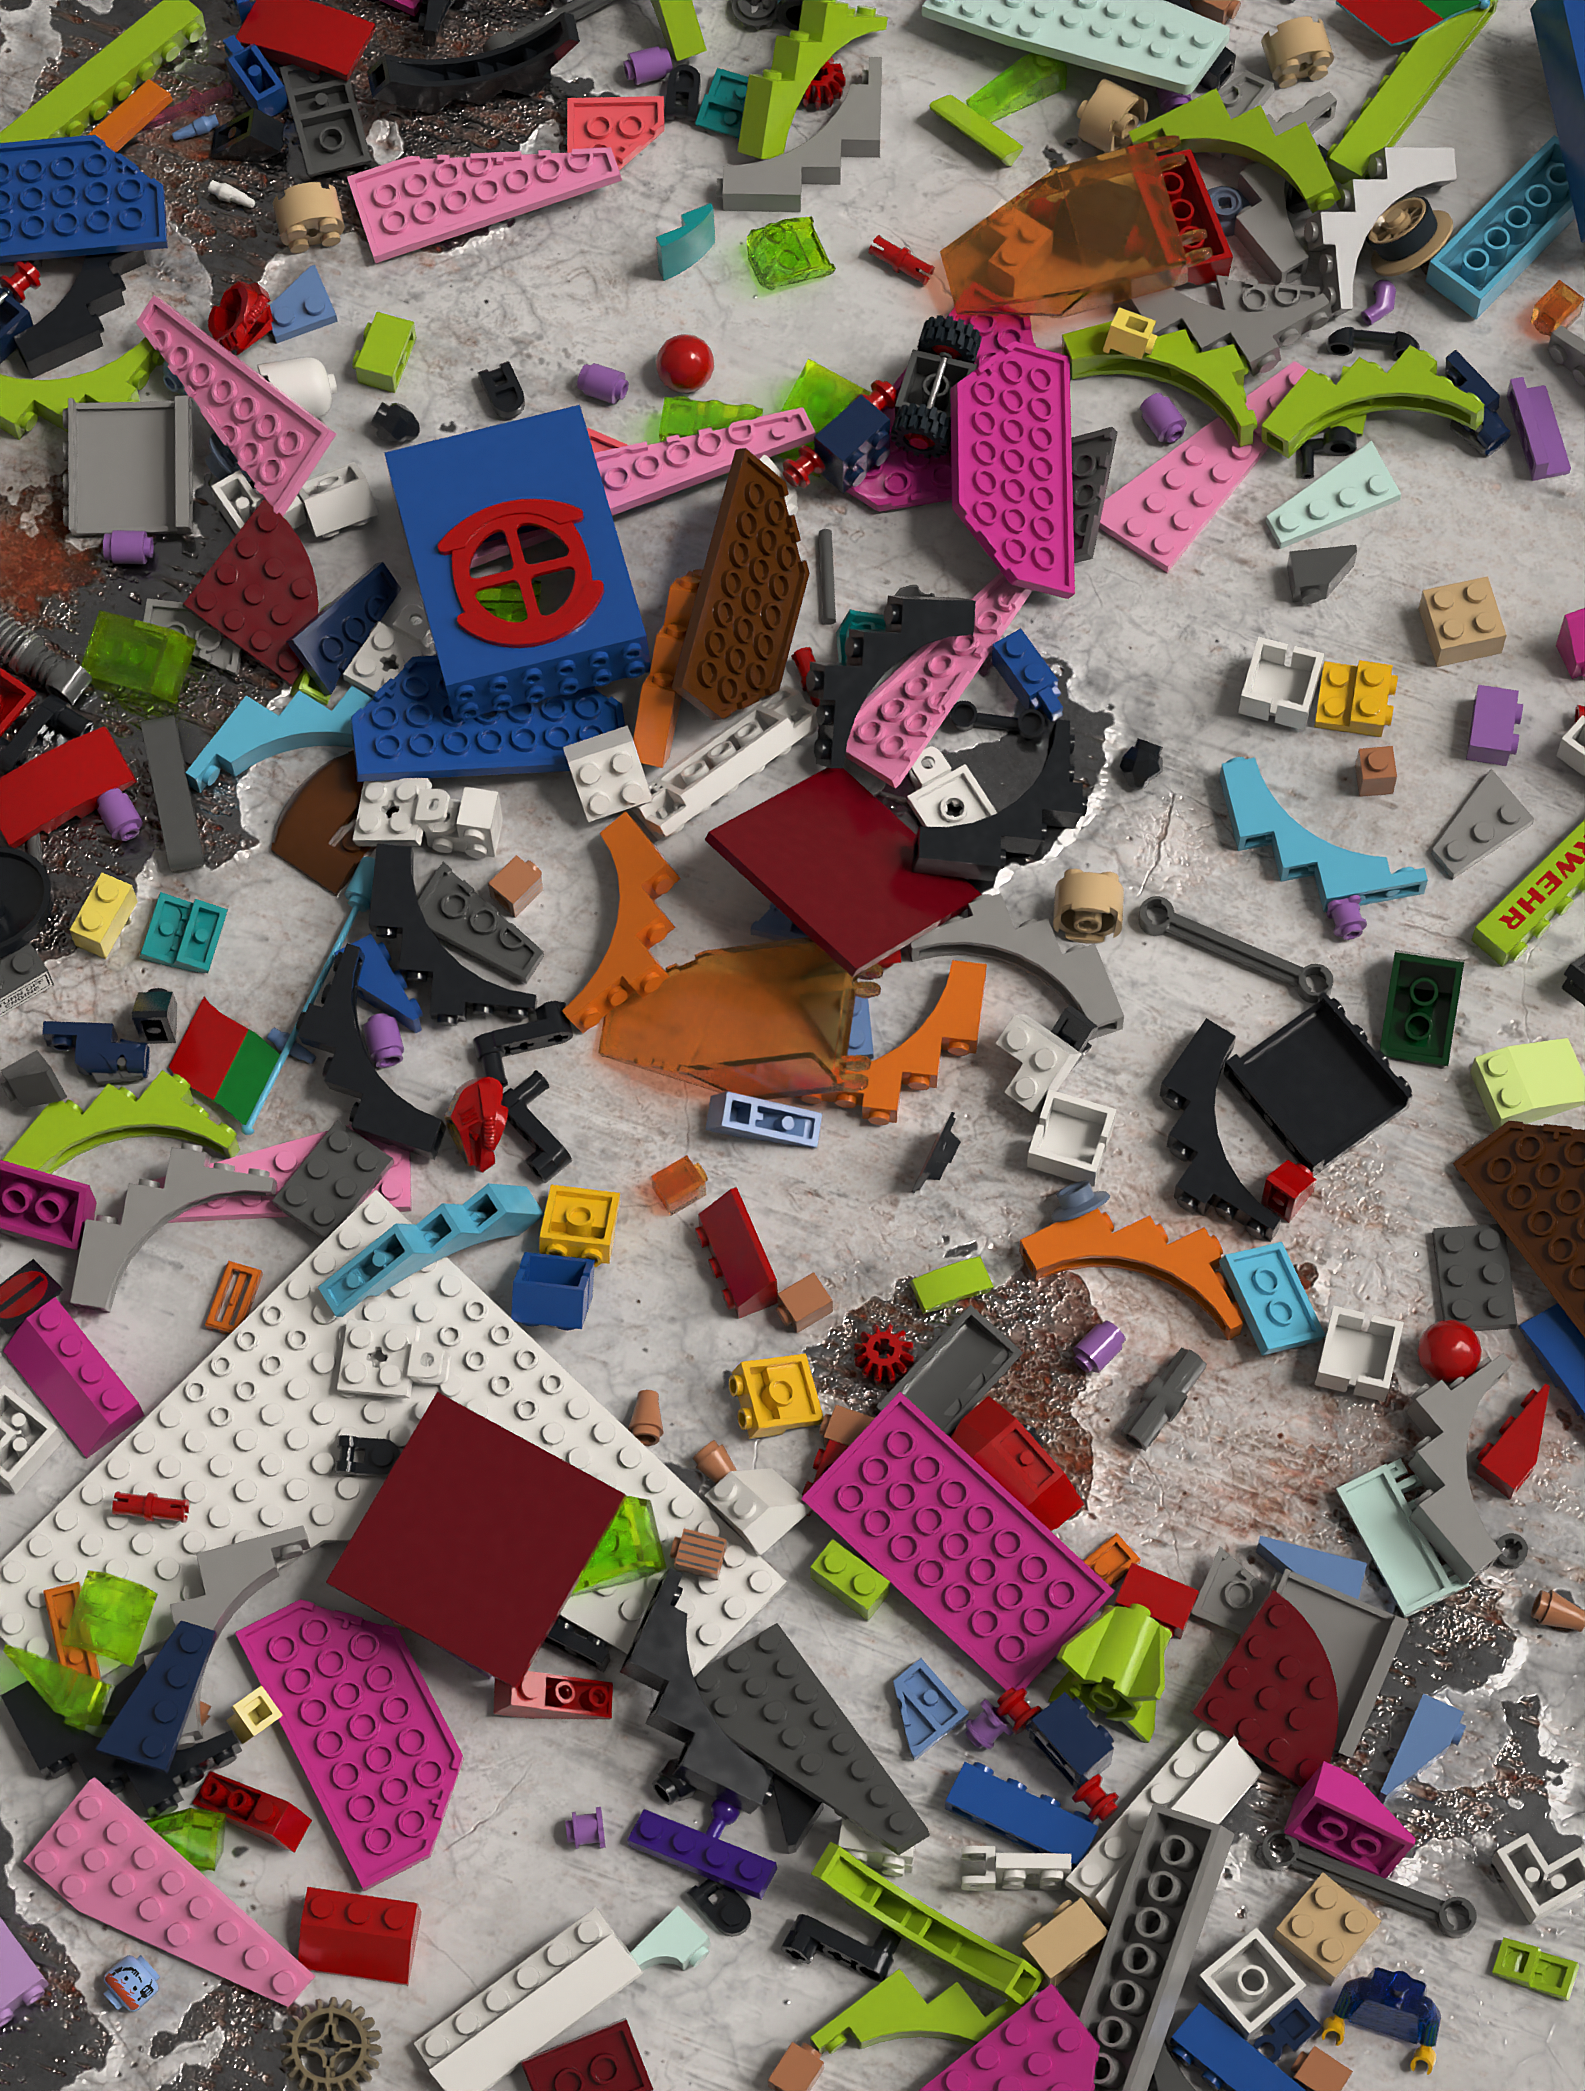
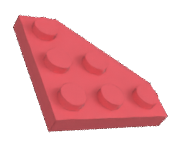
M664 96L567 98V153L572 152V149L611 147L619 171L665 131Z

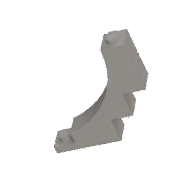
M869 57V70H862V84L850 85L848 93L838 111L809 140L791 151L771 159L743 165L723 166V178H717L716 188L717 198H723V211L801 212L802 184H841V157L880 158L882 57Z
M304 1526L196 1553L206 1595L170 1604L175 1628L180 1621H185L215 1630L217 1633L216 1643L222 1630L234 1613L258 1590L279 1577L275 1558L280 1556L282 1559L296 1558L303 1554V1550L310 1549ZM159 1652L143 1656L146 1670L149 1669ZM204 1673L176 1750L190 1748L195 1745V1741L203 1739L200 1698Z

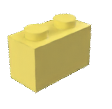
M101 872L70 928V933L76 947L104 959L108 957L138 902L132 885Z

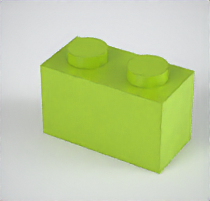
M376 312L373 322H368L365 327L362 350H357L353 358L352 368L356 370L358 383L393 393L396 392L417 339L413 321Z
M833 1539L810 1566V1579L867 1621L870 1620L890 1594V1581Z

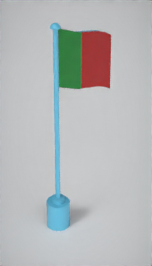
M1336 0V4L1393 47L1420 37L1452 17L1478 7L1487 9L1490 6V0Z
M363 857L344 893L345 897L349 900L348 904L352 907V910L302 1012L307 1011L309 1003H314L336 959L334 952L340 950L358 912L370 910L375 858ZM204 996L169 1068L173 1074L183 1077L191 1085L190 1089L220 1105L240 1122L243 1134L251 1135L254 1133L252 1127L297 1038L296 1024L280 1055L257 1033L219 1012Z

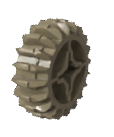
M336 1997L330 1998L329 2008H324L322 2000L316 1999L315 2006L317 2010L312 2013L307 2005L302 2006V2012L306 2017L303 2020H300L295 2015L290 2018L293 2025L297 2027L296 2030H283V2035L287 2039L292 2040V2042L280 2044L281 2052L291 2054L281 2060L283 2067H293L287 2074L289 2080L293 2081L301 2077L297 2084L299 2091L306 2090L311 2084L310 2091H321V2089H324V2091L336 2089L338 2091H346L345 2087L349 2085L352 2086L354 2091H361L357 2080L360 2077L366 2082H371L372 2076L366 2071V2068L378 2069L380 2066L379 2062L371 2058L370 2055L382 2054L383 2050L380 2045L371 2044L381 2038L379 2030L368 2031L375 2024L373 2017H367L361 2021L365 2014V2009L359 2006L351 2013L352 2001L349 1999L343 2002L341 2009H338ZM327 2021L324 2032L320 2037L303 2042L311 2029ZM343 2021L352 2025L360 2033L361 2043H353L352 2040L342 2039L338 2022ZM333 2036L340 2050L338 2052L334 2051L335 2055L331 2056L329 2061L323 2047L324 2045L328 2047L327 2043L332 2041ZM301 2054H309L310 2057L320 2058L323 2063L324 2077H319L309 2072L303 2065ZM355 2055H359L357 2062L349 2071L336 2077L338 2067L343 2060L355 2058Z

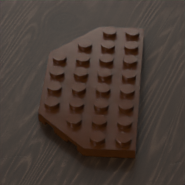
M747 448L736 449L672 684V689L712 720L724 719L730 716L732 712L744 709L758 702L760 698L779 691L810 574L807 561H801L796 542L801 541L795 515H789L784 497L789 495L786 482Z
M1508 1121L1456 1160L1453 1165L1585 1338V1130L1573 1129L1570 1126L1543 1124L1541 1126L1524 1124L1519 1121Z

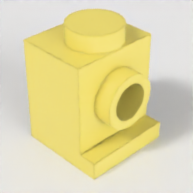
M1119 307L1111 323L1103 352L1109 353L1110 349H1113L1126 356H1133L1138 359H1142L1144 353L1151 355L1158 337L1152 334L1156 321Z
M261 1685L231 1707L235 1714L228 1718L226 1722L241 1743L244 1744L283 1715Z

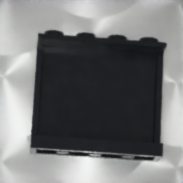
M1324 991L1320 994L1318 1003L1241 1058L1235 1054L1225 1062L1223 1072L1224 1076L1296 1162L1310 1169L1314 1176L1407 1110L1413 1096L1408 1082L1402 1076L1397 1077L1389 1068L1390 1064L1386 1056L1380 1050L1375 1051L1370 1046L1363 1029L1357 1024L1353 1025L1345 1016L1346 1013L1341 1003L1335 998L1330 999Z

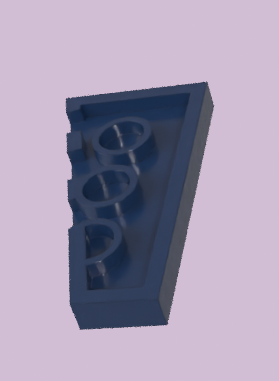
M384 562L376 563L286 641L324 696L332 694L337 686L336 682L352 662V658L358 649L368 639L369 633L376 622L381 621L402 589Z
M185 1621L179 1622L95 1750L98 1753L168 1774L215 1643L216 1631Z

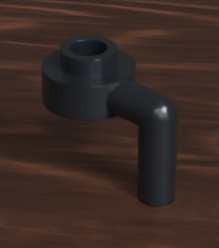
M1335 426L1327 431L1323 438L1307 440L1301 446V477L1303 479L1314 477V452L1324 451L1332 456H1347L1354 453L1357 449L1356 433L1345 426Z

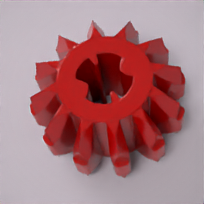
M831 57L820 68L802 97L805 107L814 103L817 110H819L822 103L831 107L833 99H841L843 95L842 89L846 86V78L844 77L841 63L834 64V59Z
M875 1324L872 1326L873 1335L863 1331L860 1334L862 1343L854 1345V1352L858 1354L854 1359V1364L856 1367H864L862 1370V1377L864 1378L875 1374V1384H880L882 1377L886 1376L888 1382L893 1384L895 1383V1373L904 1377L907 1374L906 1366L912 1365L914 1362V1356L909 1354L913 1350V1343L904 1341L906 1338L904 1330L893 1334V1325L888 1324L886 1331L881 1332L880 1327ZM881 1350L889 1351L886 1359L879 1358Z

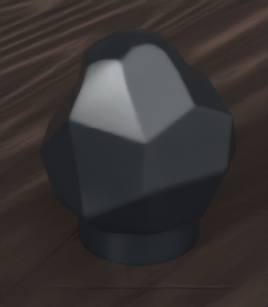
M381 402L370 423V426L378 429L376 432L377 437L387 441L403 443L405 440L416 439L420 433V425L414 414L406 406L399 403H391L389 406Z
M1137 738L1135 746H1132L1124 754L1119 767L1131 788L1136 790L1146 788L1152 779L1163 772V757L1160 756L1163 747Z
M678 1758L665 1760L657 1772L659 1777L652 1782L657 1795L668 1805H672L677 1800L682 1801L693 1797L698 1789L671 1776Z

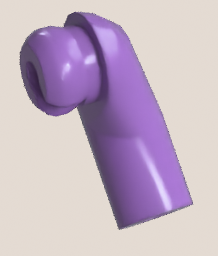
M1379 280L1374 284L1373 290L1376 291L1374 293L1376 296L1375 304L1361 312L1364 322L1369 326L1394 309L1396 289L1389 280Z

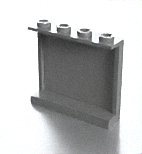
M175 396V401L76 403L73 398H68V408L63 409L64 429H68V441L63 442L64 461H68V474L63 475L64 494H69V506H64L63 522L65 527L69 526L73 536H104L105 533L112 534L113 530L146 531L147 535L193 534V408L189 396Z
M1285 1568L1283 1575L1276 1572L1269 1591L1274 1589L1303 1615L1324 1647L1333 1671L1338 1697V1729L1334 1750L1352 1758L1409 1621Z

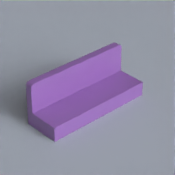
M1524 377L1510 379L1506 396L1532 481L1569 474L1571 466L1546 386L1527 388Z

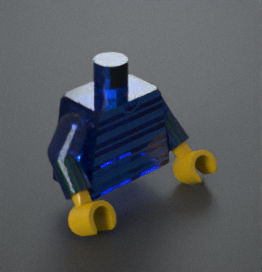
M1380 1967L1374 1968L1368 1976L1347 1981L1332 2010L1335 2015L1323 2021L1322 2040L1325 2039L1328 2032L1335 2031L1338 2033L1335 2046L1341 2045L1345 2034L1344 2020L1347 2019L1350 2023L1416 2045L1418 2042L1421 2046L1415 2050L1410 2068L1414 2071L1418 2060H1423L1429 2066L1427 2075H1429L1437 2059L1432 2047L1436 2046L1441 2013L1433 2000L1427 1996V1984L1411 1978L1404 1971L1392 1972Z

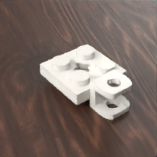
M415 604L408 605L393 623V629L379 622L343 673L344 680L374 695L390 678L394 679L412 657L436 656V652L429 649L433 641L424 609ZM395 660L398 668L396 670L391 668L388 672L384 671L383 663Z
M933 746L924 749L909 770L910 780L917 791L907 796V802L923 827H950L968 824L997 813L967 765L965 764L951 772V767L943 754ZM950 803L954 807L960 805L963 808L960 810V816L947 815V805Z
M428 778L364 781L353 841L357 846H377V844L421 846L423 831L427 835H447L457 830L456 823L460 807L456 803L449 801L450 796L446 791L431 789L432 783ZM396 806L399 811L393 813L391 818H388L386 815L387 811L391 807ZM449 813L450 819L445 823H440L446 819V814Z
M347 1319L337 1390L343 1393L410 1399L413 1382L417 1384L439 1385L448 1380L451 1356L436 1343L419 1341L420 1327L418 1325ZM377 1350H382V1354L388 1357L387 1361L380 1362L379 1367L375 1368L374 1362L370 1360L371 1355L375 1354Z
M964 1846L961 1848V1860L985 1861V1876H962V1890L995 1891V1884H1002V1888L1009 1890L1023 1889L1024 1884H1039L1040 1889L1058 1890L1062 1888V1884H1065V1879L1071 1873V1854L996 1853L995 1857V1846Z

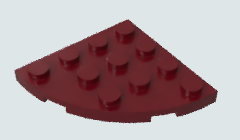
M264 499L185 600L183 607L292 687L304 666L286 641L318 614L317 584L309 556L300 538L287 520L280 513L276 514L273 512L274 507Z
M1270 1589L1190 1712L1229 1739L1235 1736L1239 1741L1238 1745L1303 1788L1324 1761L1329 1764L1331 1762L1338 1729L1337 1689L1331 1664L1313 1628L1288 1600L1274 1589Z

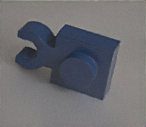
M1296 1997L1269 2022L1275 2032L1272 2035L1259 2037L1255 2041L1254 2047L1259 2050L1267 2043L1273 2044L1275 2051L1268 2059L1273 2064H1276L1283 2056L1284 2047L1289 2045L1294 2052H1297L1323 2026Z

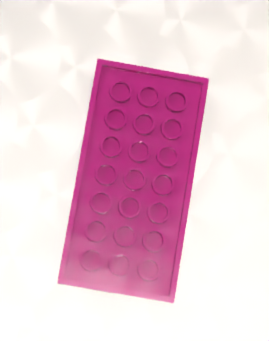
M901 1392L887 1404L801 1498L1006 1691L1012 1687L1016 1691L1021 1688L1026 1689L1059 1653L1062 1645L1069 1641L1115 1592L1114 1589Z

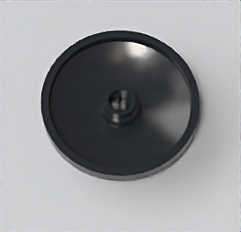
M0 846V958L23 948L42 931L53 910L54 889L46 869L35 857L19 849Z

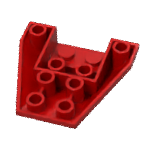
M990 1396L986 1397L961 1419L951 1439L1050 1531L1059 1528L1084 1505L1064 1471L1018 1419Z

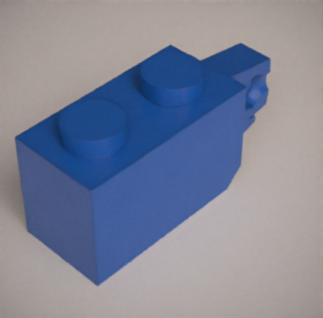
M235 35L224 39V49L228 55L224 60L228 68L229 77L251 109L256 108L272 117L289 108L285 86L258 47L252 44L244 48Z
M1020 628L992 644V664L1024 709L1036 710L1040 708L1050 722L1063 716V706L1057 698L1061 694L1058 689V679L1023 630Z

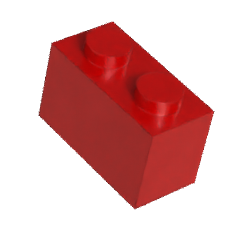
M1131 1563L1115 1600L1114 1607L1129 1608L1133 1603L1140 1604L1150 1610L1151 1618L1172 1632L1171 1639L1173 1636L1181 1639L1198 1598L1199 1590Z

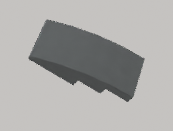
M294 64L280 67L308 176H317L372 163L350 79L347 82L324 71L317 75Z

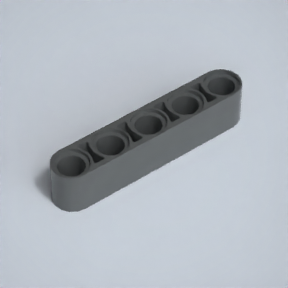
M173 714L141 721L170 871L174 872L205 865L175 716Z

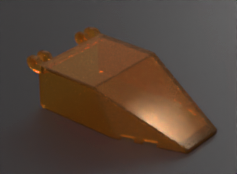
M1161 136L1151 141L1058 166L940 251L956 313L960 315L999 316V314L1018 315L1019 317H1030L1031 315L1064 318L1187 283L1188 268L1207 260L1213 253L1209 247L1193 250L1186 255L1184 252V245L1205 239L1207 232L1205 229H1196L1180 236L1162 171L1184 165L1186 162L1185 155H1173L1158 161L1156 153L1173 149L1180 145L1179 136Z
M809 937L705 950L696 954L695 960L681 966L675 963L666 967V972L670 977L656 991L649 993L645 998H642L634 991L625 1002L607 1013L603 1020L598 1053L602 1057L718 1093L728 1091L763 1100L838 1091L850 1093L858 1092V1090L862 1091V1089L868 1086V1077L858 1073L845 1074V1069L859 1072L861 1070H868L871 1066L870 1058L865 1057V1055L847 1056L855 997L864 999L878 997L881 987L878 983L871 981L858 982V978L864 980L880 978L883 975L884 969L876 963L856 976L851 977Z

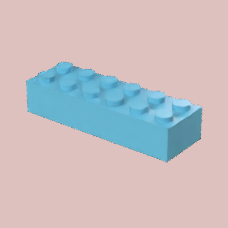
M1554 135L1429 262L1425 282L1474 319H1477L1576 218L1557 136Z

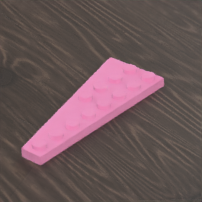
M153 295L136 324L154 349L163 356L172 374L179 378L185 387L184 390L200 407L201 414L223 444L232 451L238 460V465L247 472L255 483L254 487L257 491L263 494L269 504L274 507L273 512L284 516L336 436V433L174 308Z
M352 1124L346 1125L348 1128L353 1130L351 1127ZM328 1131L215 1163L235 1166L234 1172L248 1174L249 1168L270 1172L269 1177L274 1178L277 1182L276 1196ZM363 1137L394 1160L392 1167L368 1197L377 1190L399 1212L412 1211L411 1152ZM214 1163L209 1164V1167L213 1168ZM166 1176L152 1181L159 1182L160 1188L164 1189ZM242 1195L220 1198L193 1207L168 1223L290 1216L273 1205L272 1200L275 1198L273 1196Z

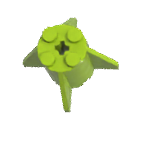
M1133 1603L1129 1608L1106 1605L1098 1618L1062 1645L1057 1659L1069 1671L1055 1686L1048 1702L1051 1704L1066 1692L1071 1699L1077 1697L1086 1706L1088 1711L1095 1713L1096 1708L1108 1712L1106 1719L1122 1721L1144 1743H1149L1155 1730L1156 1700H1160L1165 1688L1164 1653L1171 1639L1172 1632L1151 1618L1150 1610L1140 1604Z

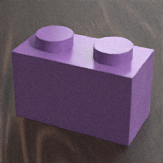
M1478 685L1473 705L1466 760L1507 766L1510 754L1516 755L1519 734H1513L1514 724L1521 723L1523 704L1517 703L1519 691Z

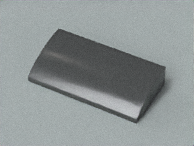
M970 1305L875 1407L873 1413L877 1416L901 1392L945 1434L949 1435L960 1423L961 1419L973 1409L1024 1352Z

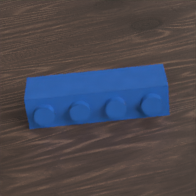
M964 1762L945 1800L946 1810L1031 1852L1071 1854V1871L1089 1853L1097 1837L1099 1827L1093 1824L1094 1821H1091L1087 1814L1080 1811H1074L1072 1814L1060 1808L1061 1803L1054 1798L1041 1794L1039 1798L1026 1792L1028 1788L1021 1782L1011 1778L1004 1781L994 1776V1771L982 1763L974 1762L971 1765Z
M1201 2003L1196 2006L1170 2039L1169 2044L1174 2047L1171 2051L1173 2055L1187 2066L1193 2063L1204 2072L1201 2075L1202 2079L1217 2091L1220 2088H1223L1225 2091H1306Z

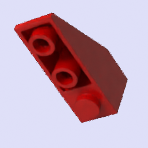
M1546 1383L1539 1392L1534 1389L1529 1392L1520 1404L1524 1409L1517 1418L1511 1415L1498 1431L1502 1435L1495 1445L1488 1442L1476 1458L1480 1461L1476 1474L1509 1500L1529 1478L1537 1463L1550 1386Z
M527 1671L516 1690L495 1678L493 1714L529 1719L610 1720L612 1719L613 1683Z
M212 1771L209 1772L192 1803L268 1843L295 1853L312 1822V1819L292 1803Z

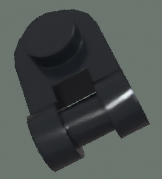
M679 65L670 72L664 116L666 120H675V117L687 118V121L696 122L701 80L700 73L693 66ZM677 99H688V105L676 104Z
M509 361L499 364V368L492 371L485 369L478 372L482 388L486 392L497 415L509 419L522 413L525 407L524 393ZM503 380L506 382L504 384L495 386V383Z
M340 1435L337 1439L340 1457L335 1462V1473L341 1475L387 1477L401 1452L398 1446L391 1440ZM355 1450L365 1451L364 1463L354 1462Z
M707 1879L699 1887L695 1885L687 1892V1895L724 1935L731 1937L739 1936L749 1928L752 1919L750 1908L735 1889ZM718 1890L724 1898L714 1906L708 1898Z

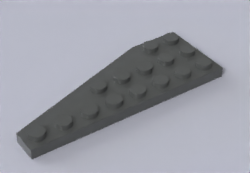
M778 1623L706 1666L694 1677L697 1689L715 1722L728 1738L743 1748L750 1757L756 1761H762L774 1769L777 1775L819 1803L822 1801L834 1809L835 1814L844 1820L849 1819L861 1827L865 1834L898 1856L930 1836L924 1822Z

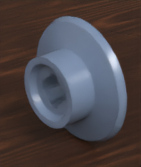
M1218 186L1207 190L1225 237L1235 235L1236 216L1243 208L1251 204L1238 189L1233 187ZM1219 206H1229V208H1219Z
M216 433L211 434L209 438L211 453L206 457V464L210 471L219 480H222L240 470L247 481L252 480L247 472L238 465V460L229 447L223 444Z
M1087 1180L1068 1185L1056 1194L1061 1206L1053 1211L1051 1220L1061 1222L1085 1215L1106 1203L1110 1198V1194L1106 1191L1093 1192Z

